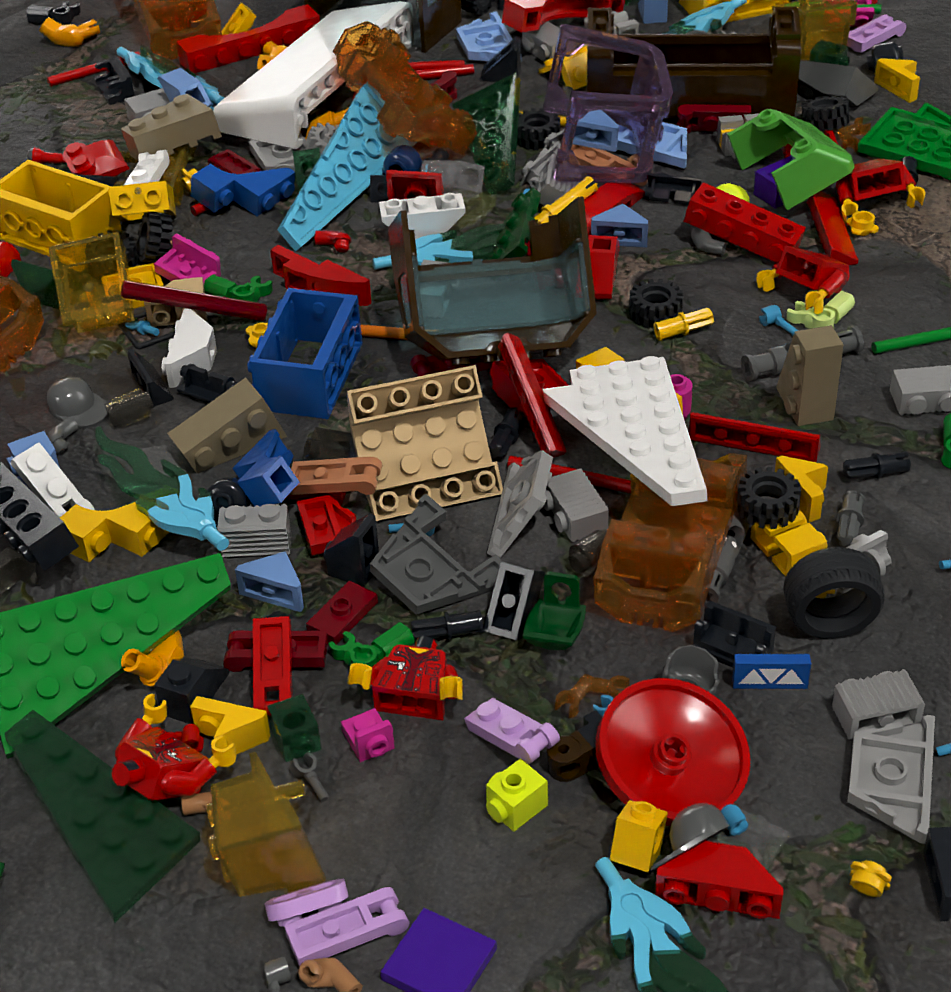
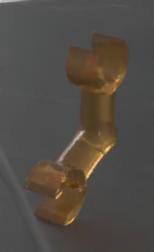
M864 117L856 118L854 124L838 129L837 134L842 140L841 147L847 151V147H851L858 153V142L860 140L851 135H866L868 133L871 123L863 125Z
M585 674L579 678V681L571 690H564L557 694L555 710L559 709L564 703H570L572 705L569 708V718L575 717L579 712V702L589 691L607 694L615 698L621 692L616 689L629 687L630 679L617 675L607 680Z

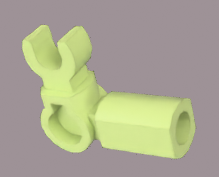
M840 291L824 306L823 312L819 314H814V306L805 310V303L796 301L795 310H787L786 320L793 324L802 323L808 329L830 325L834 328V324L838 323L854 307L855 299L852 294Z

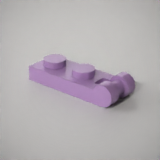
M884 14L843 35L842 44L856 52H864L873 47V45L879 44L894 35L902 36L906 30V23L899 20L893 21L892 17Z
M494 698L482 703L475 711L464 718L469 731L518 759L521 758L528 764L540 756L539 752L545 747L551 748L560 741L558 732L550 723L546 722L542 725Z
M385 887L285 925L286 937L299 967L305 960L328 958L387 934L396 936L407 930L410 923L405 912L397 907L399 900L394 890L390 887ZM378 912L383 915L373 918L371 914Z

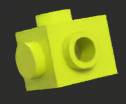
M520 758L503 772L494 774L486 784V809L489 815L496 822H503L515 832L548 806V781Z

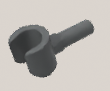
M308 752L303 755L308 769L301 768L297 759L294 758L290 762L289 767L293 776L301 779L305 778L310 783L320 802L328 800L329 796L314 771L317 765L316 757Z
M283 956L265 963L264 972L269 992H281L279 985L291 981L286 958Z

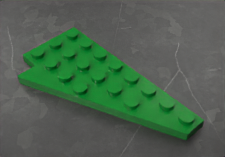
M926 102L916 113L890 107L858 142L857 152L867 154L872 158L901 161L906 156H912L917 160L918 171L933 173L951 180V116Z
M221 553L0 612V736L6 758L14 757L122 674L125 667L121 666V659L127 650L134 648L144 654H148L230 591L231 583Z

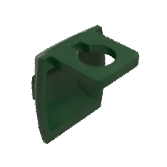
M546 572L544 576V599H540L531 610L525 623L523 639L532 645L548 650H565L574 644L580 635L586 616V605H580V578L578 576ZM557 582L567 584L571 588V595L567 596L565 601H560L559 595L552 588L553 584Z

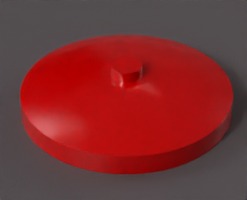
M654 678L634 683L621 691L611 701L597 728L596 756L601 773L610 789L625 805L629 800L634 802L644 801L654 805L657 809L668 812L665 824L667 826H671L673 819L679 812L693 804H713L720 811L726 805L734 804L748 781L751 764L750 750L740 723L722 701L710 692L692 683L671 678Z

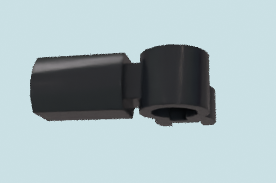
M65 2L62 6L55 9L31 5L27 8L26 14L29 23L43 24L50 17L62 25L72 24L74 16L81 14L80 3L69 6V2Z

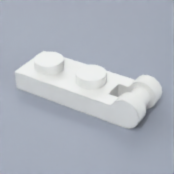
M159 150L156 154L151 155L148 152L140 153L138 156L139 162L124 185L158 182L169 165L167 150ZM140 188L135 189L136 194L142 192Z
M40 442L12 459L10 464L23 481L59 518L67 512L63 507L69 503L72 507L77 504L81 507L95 510L92 504L82 497Z

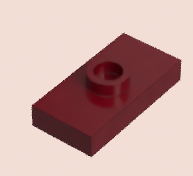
M229 149L208 159V165L212 164L228 173L245 174L261 171L259 167Z
M348 581L306 623L307 631H327L328 643L332 641L337 645L343 639L342 633L345 631L349 632L378 603L377 593L352 581Z

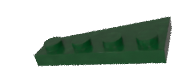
M532 187L526 194L520 193L514 199L511 205L514 209L504 221L506 227L497 237L496 243L498 245L491 252L487 260L523 257L528 252V246L524 244L529 242L527 222L535 220L533 216L538 210L541 193Z

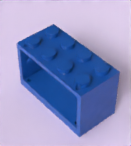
M288 288L283 299L278 301L277 310L274 316L269 318L267 329L264 335L259 337L257 349L254 354L250 355L248 361V372L252 373V385L263 397L272 412L329 419L363 344L358 296ZM298 340L323 343L312 365L288 362Z

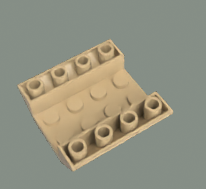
M476 365L346 392L350 428L356 456L376 457L381 460L383 465L380 475L376 477L378 484L375 493L366 495L376 521L412 514L418 506V501L424 494L429 495L441 507L502 494L503 487L497 461L492 462L479 406L478 400L483 396Z

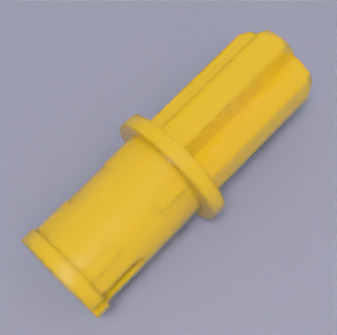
M704 308L687 314L680 312L677 317L654 322L655 336L658 341L679 334L686 336L689 334V331L712 325L714 323L713 313L709 308Z

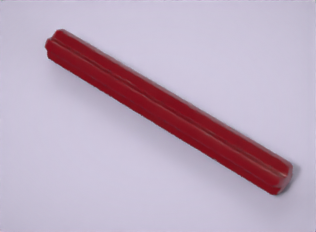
M128 280L123 281L121 285V297L259 321H263L267 315V305L263 303Z

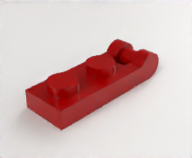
M289 616L253 619V708L266 711L267 718L272 715H280L281 718H293L294 715L291 620ZM279 691V700L267 701V692Z

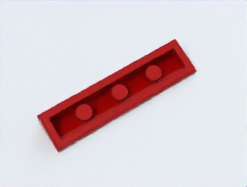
M819 191L809 197L807 203L826 256L848 265L858 264L859 260L835 197L823 191Z
M505 333L498 348L539 448L553 458L564 455L567 452L550 409L544 402L543 392L522 341L513 334Z
M694 412L690 414L689 436L691 440L817 462L820 451V435Z

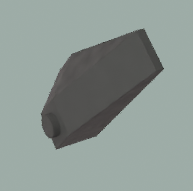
M800 61L798 81L819 94L828 96V98L832 96H837L838 98L841 96L849 100V105L858 106L878 92L879 86L856 67Z

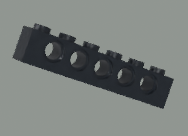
M0 462V535L5 536L15 550L18 549L29 564L35 561L46 571L77 549L79 545L65 523Z

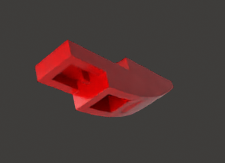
M280 245L270 250L273 273L284 278L286 289L295 288L357 295L359 306H369L372 303L369 279L328 259L321 264H317Z

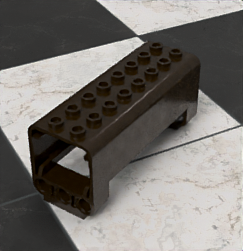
M774 7L772 16H769L768 34H614V13H611V8H588L587 112L601 109L611 119H633L638 116L651 119H679L677 116L678 107L684 104L751 105V114H758L763 110L772 109L795 117L801 61V27L798 7Z

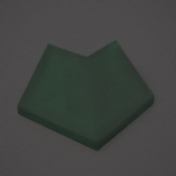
M12 259L11 266L26 299L45 306L67 311L89 291L91 286L87 282L55 270Z

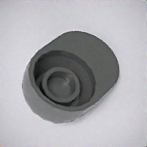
M77 376L62 377L53 382L47 390L46 399L49 412L60 421L68 417L73 418L78 425V429L94 427L102 423L109 415L108 403L93 393L91 387L83 378Z
M699 803L688 806L679 812L673 819L670 827V843L673 852L650 868L652 872L701 842L708 841L726 830L730 825L720 809L713 804Z

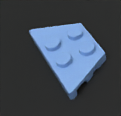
M497 11L490 13V19L484 22L481 19H476L470 24L456 28L457 39L468 60L490 61L513 40L505 25L501 23L502 20Z
M638 116L630 119L628 122L618 124V150L625 151L630 155L639 154L652 161L686 168L687 128L644 116Z

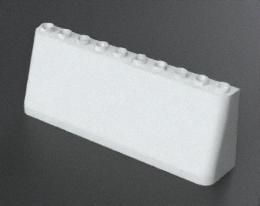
M398 1L332 11L214 107L213 112L220 132L293 149L299 148L303 144V139L299 138L301 128L308 127V113L388 43H399L401 48L406 49L414 45L412 4Z

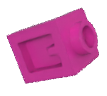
M375 708L341 721L342 732L359 762L381 756L387 751L395 749L393 727L389 720H382Z

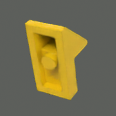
M240 3L219 35L247 31L253 26L257 16L248 6Z
M878 59L874 83L911 103L917 100L920 77L915 74L917 62L914 60Z
M787 456L776 457L775 472L778 469H783L784 476L791 473L794 475V480L798 479L800 483L799 511L805 515L809 523L820 519L828 466Z
M196 696L190 707L194 724L200 729V732L207 736H214V739L218 736H225L228 746L231 743L235 744L236 755L267 742L271 736L267 712L264 710Z

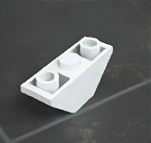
M445 193L430 197L417 196L411 199H390L379 202L381 219L387 226H390L400 211L407 210L409 230H414L415 239L439 233L443 236L465 214L462 193Z
M184 308L181 319L176 321L174 338L169 340L168 355L162 359V374L167 375L169 388H176L184 382V378L180 375L183 365L192 363L197 367L206 369L207 372L210 371L217 353L213 327L189 308Z

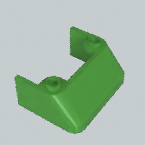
M763 110L757 117L727 133L741 170L748 168L787 144L792 146L790 153L793 160L771 172L786 210L847 176L855 167L852 156L814 125L777 110Z

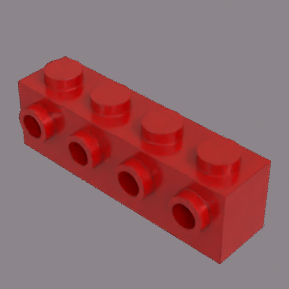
M704 182L691 197L684 218V222L776 263L780 261L785 245L799 248L806 227Z

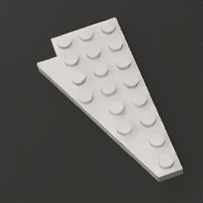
M648 356L638 361H614L609 365L601 366L583 365L578 369L569 370L571 385L543 389L544 402L668 504L677 506L707 501L705 482L664 357Z

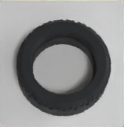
M832 547L810 553L793 565L784 580V595L790 618L797 628L812 636L838 638L856 633L867 627L878 617L885 602L883 585L875 563L869 556L855 549ZM852 588L839 596L815 598L831 589Z

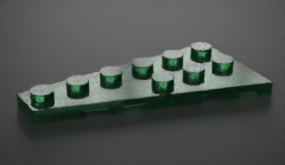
M516 73L452 103L454 110L457 112L456 116L463 127L462 131L468 146L474 154V161L480 169L479 173L485 188L491 195L514 186L521 89V79Z
M32 710L4 733L6 743L25 774L29 776L43 804L45 803L53 821L77 861L85 869L91 879L92 886L98 896L100 895L115 923L201 841L199 831L158 801L148 799L128 785L118 786L112 778V767L36 711Z

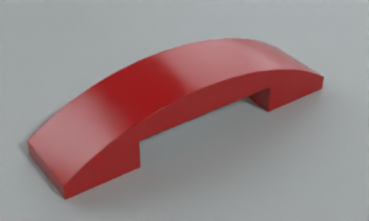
M615 179L602 185L596 192L584 199L588 237L591 235L592 217L620 204H625L630 208L645 196V191L625 179Z

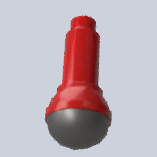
M36 147L31 148L27 153V160L40 164L66 163L62 153L45 152Z

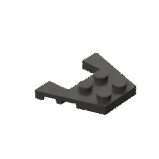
M427 494L420 498L418 506L413 513L406 516L403 526L396 535L392 534L370 563V572L416 615L493 591L500 563L504 562L495 554L472 571L464 569L425 534L444 522L447 512Z

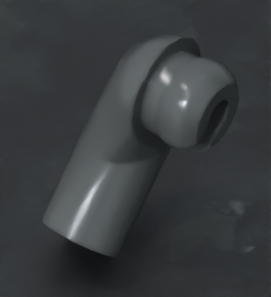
M697 227L692 230L691 238L699 251L724 255L726 242L712 239L710 233Z

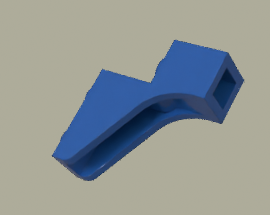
M209 164L191 175V197L214 213L235 201L255 216H259L266 210L273 208L275 204L284 198L292 195L295 189V171L290 168H278L245 174H233Z
M276 429L269 430L232 468L239 477L238 484L254 506L258 505L261 507L265 504L281 503L300 483L289 467L294 455L291 450L285 447Z

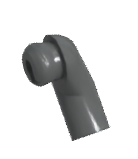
M71 417L55 425L47 434L55 448L56 455L61 454L67 449L68 442L64 439L78 430L76 421Z

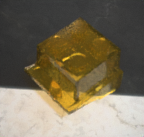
M798 0L773 5L772 10L774 11V7H798L801 27V60H811L817 56L833 55L836 52L846 50L850 25L855 24L858 2L855 0Z
M118 231L49 247L63 326L73 324L77 333L135 321L133 299L121 297V285L125 280L130 281L126 249Z
M252 752L249 753L252 772L211 785L212 802L207 803L206 808L209 822L214 827V835L209 836V847L213 859H220L221 869L226 883H233L239 897L287 888L290 893L326 882L325 874L289 802V799L306 795L303 780L274 787L257 753Z

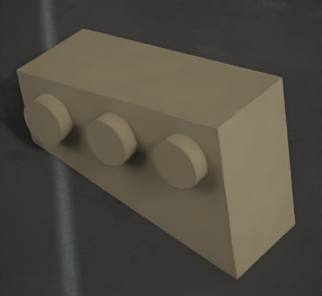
M188 94L175 97L172 102L165 106L154 108L150 114L142 118L133 119L129 122V125L121 128L130 155L138 161L140 153L148 152L151 155L156 154L159 150H167L168 155L174 154L173 149L188 143L190 148L197 146V140L211 135L214 139L222 137L213 109Z
M832 325L794 332L776 389L784 401L787 414L792 415L797 426L834 420L844 344Z
M246 377L167 433L197 474L247 454L269 430L276 429L280 434V439L287 437L263 397Z

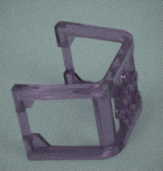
M561 24L543 104L544 111L566 114L563 138L560 149L557 151L553 168L554 180L559 182H581L586 176H590L594 180L592 182L640 183L647 180V174L652 172L653 155L657 141H661L663 137L662 122L663 118H667L669 115L673 94L665 57L659 48L642 40ZM584 44L639 55L630 95L571 90L570 99H568L563 87H558L564 57H571ZM602 110L616 124L631 130L638 155L637 167L580 165L573 150H571L578 119H582L590 111Z

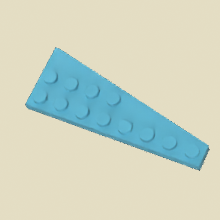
M370 81L359 89L277 229L295 252L315 235L316 230H321L370 185V175H381L384 173L383 162L395 147L400 145L412 147L418 142Z

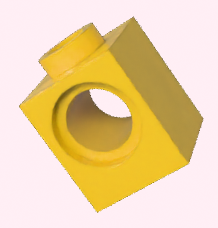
M629 800L617 817L610 860L649 872L660 854L668 812L657 809L648 802Z

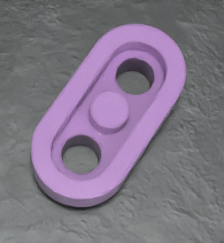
M335 879L275 897L265 902L264 905L268 920L278 921L279 926H285L303 919V913L318 909V912L340 905L349 895L345 880Z

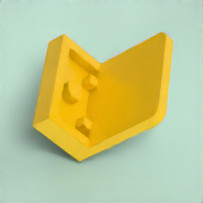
M587 45L563 53L562 56L544 61L545 66L538 69L540 74L560 69L566 87H571L574 90L587 85Z

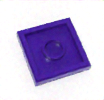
M423 908L380 971L381 980L405 992H471L495 954L497 941Z

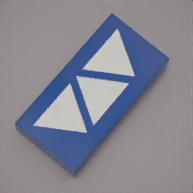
M735 654L732 677L733 689H808L811 670L810 654Z

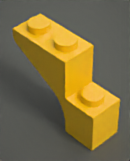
M167 490L107 511L91 510L75 504L60 517L79 545L70 554L91 562L107 546L114 543L143 557L169 533V531L159 528L152 522L147 510L155 505L158 506L156 498L177 494L179 498V492Z

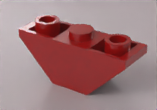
M589 235L595 299H612L620 249L618 236ZM583 281V297H586L585 285Z
M703 841L658 867L655 895L672 904L679 905L685 903L708 907L714 911L727 910L749 914L756 918L769 917L780 919L784 888L746 847Z

